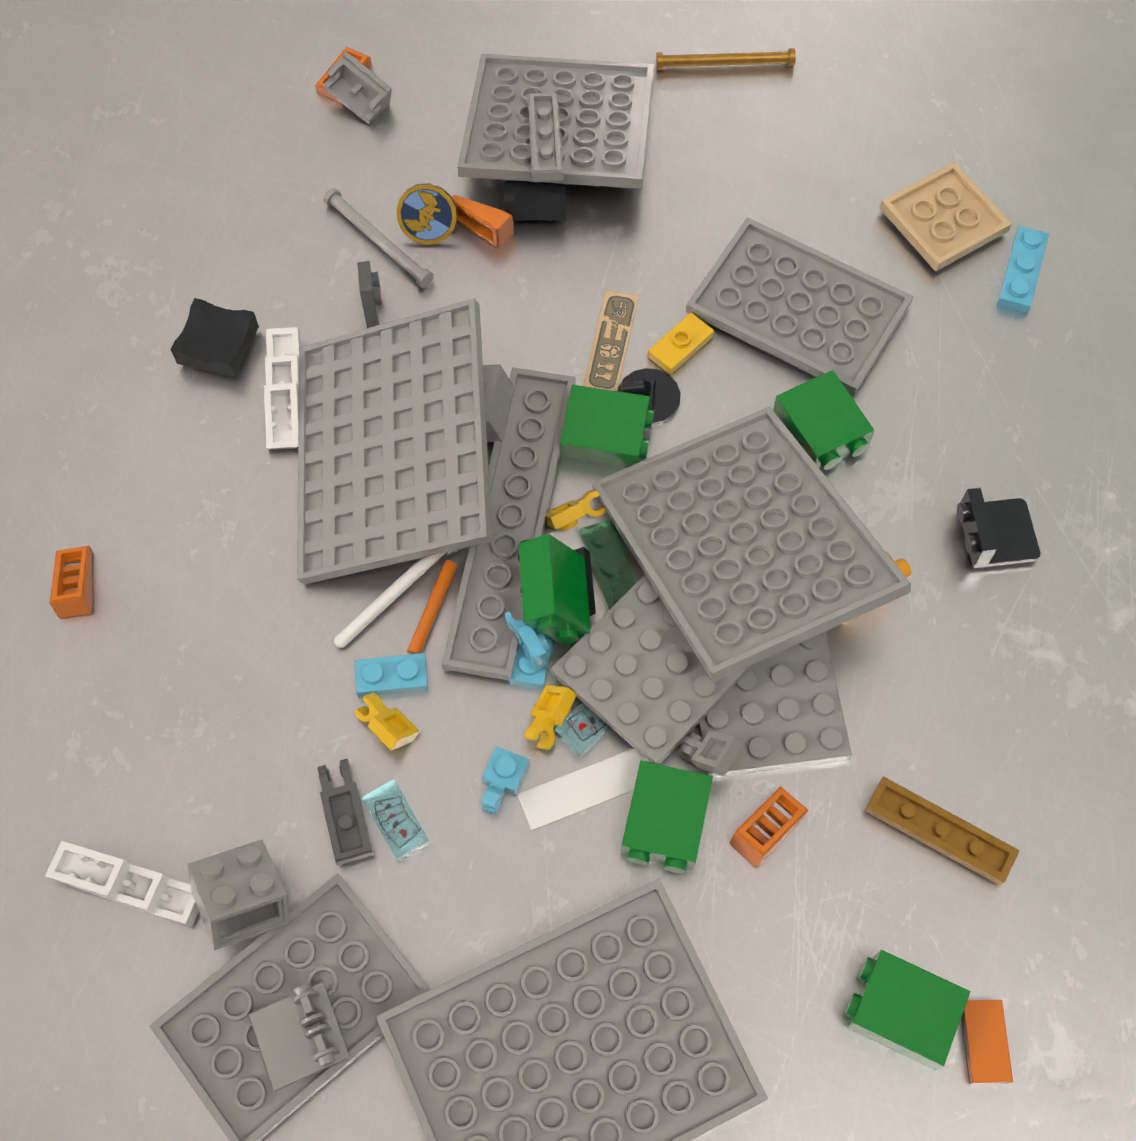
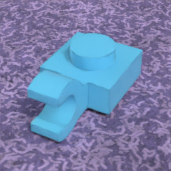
M510 612L505 613L507 626L516 634L518 643L534 671L547 666L546 652L550 651L544 635L539 632L535 633L531 626L524 623L523 619L518 621L512 618Z
M496 746L482 776V783L489 785L481 800V804H483L482 810L495 815L505 792L516 796L530 765V759Z

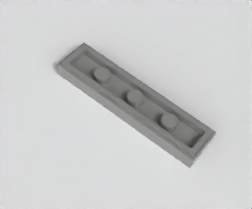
M558 93L528 94L532 182L563 181Z

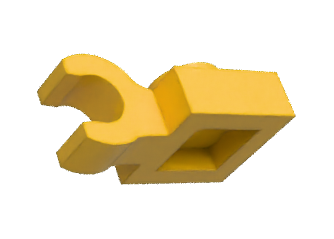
M588 491L581 498L575 501L570 500L548 511L546 514V525L555 530L565 531L578 524L577 519L586 514L593 517L602 516L606 512L605 507L600 506L592 509L590 506L591 500L600 495L599 491Z
M545 685L530 713L534 721L526 729L524 738L536 741L540 734L541 738L536 747L542 750H549L555 740L554 725H562L564 719L569 715L577 695L568 687Z
M376 693L363 696L362 700L369 708L363 706L356 709L355 714L357 718L362 722H369L367 727L391 751L415 740L420 731L397 707L389 710Z

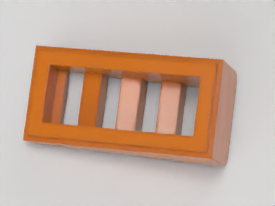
M457 195L452 196L457 208V222L495 247L500 248L513 235L514 226L511 214Z
M90 545L56 551L49 604L58 618L64 619L92 613L93 583L92 549ZM80 562L79 565L66 566L69 563Z
M780 786L734 832L730 845L754 867H759L809 810ZM776 803L779 804L792 817L788 819L774 805ZM768 814L782 827L779 829L765 815ZM758 825L769 836H771V838L768 839L755 826Z

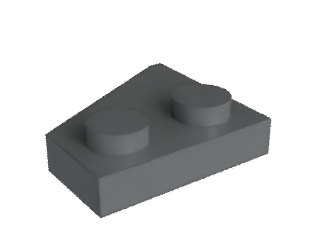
M370 261L357 263L359 291L366 326L370 328L380 325L378 306L382 305L381 286L378 272H372Z

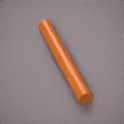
M445 560L407 649L409 654H420L423 650L457 569V564L453 561Z

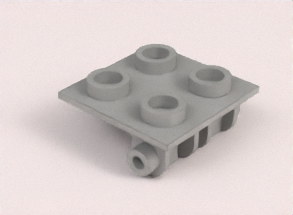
M324 982L312 987L309 984L302 985L294 990V995L249 1014L274 1091L350 1058Z

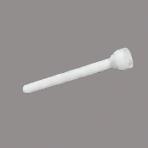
M460 549L420 558L334 638V644L339 648L345 647L444 554L447 556L450 553L455 554Z

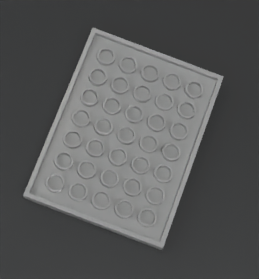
M770 406L592 482L593 490L599 491L600 495L597 497L599 502L605 507L606 513L713 682L911 593L910 581Z
M660 878L376 1016L427 1141H690L768 1100Z

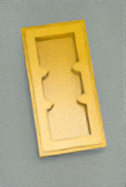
M691 312L648 350L647 357L669 375H672L714 337V330Z

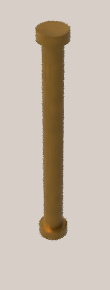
M789 48L788 51L685 55H663L662 52H656L657 71L663 70V67L788 64V67L795 66L796 62L795 48Z

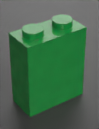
M833 370L776 395L773 408L774 413L820 470H829L839 464L842 459L850 455L853 457L859 456L870 447L875 430Z
M571 385L560 439L561 457L625 468L639 463L640 458L646 459L649 439H645L644 435L646 428L652 429L655 413L654 409H649L650 396Z
M550 534L518 543L524 623L538 630L539 633L553 638L560 644H572L585 634H590L584 556Z
M640 760L622 840L621 855L627 856V860L635 864L648 865L649 861L664 864L663 868L674 873L683 874L686 873V870L693 871L713 776Z
M882 949L874 958L867 957L859 974V978L864 980L860 994L853 992L845 1010V1015L850 1017L846 1028L933 1070L944 1067L971 991Z

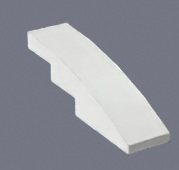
M298 327L266 329V385H264L267 450L298 448L300 330Z
M61 841L45 875L50 879L191 928L199 912L192 895L191 884L171 879L159 872L132 865L123 859Z

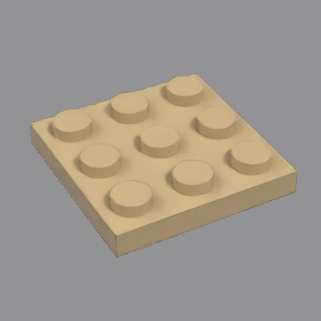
M955 162L881 201L880 210L935 272L1009 232L1012 225Z

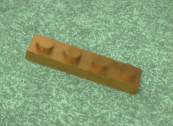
M884 776L865 809V812L1000 886L1005 883L1020 851Z

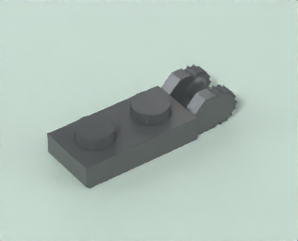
M348 758L340 760L339 766L345 785L332 788L330 771L326 765L319 766L317 769L322 788L320 796L336 864L339 866L373 856L374 853L358 786L354 782Z

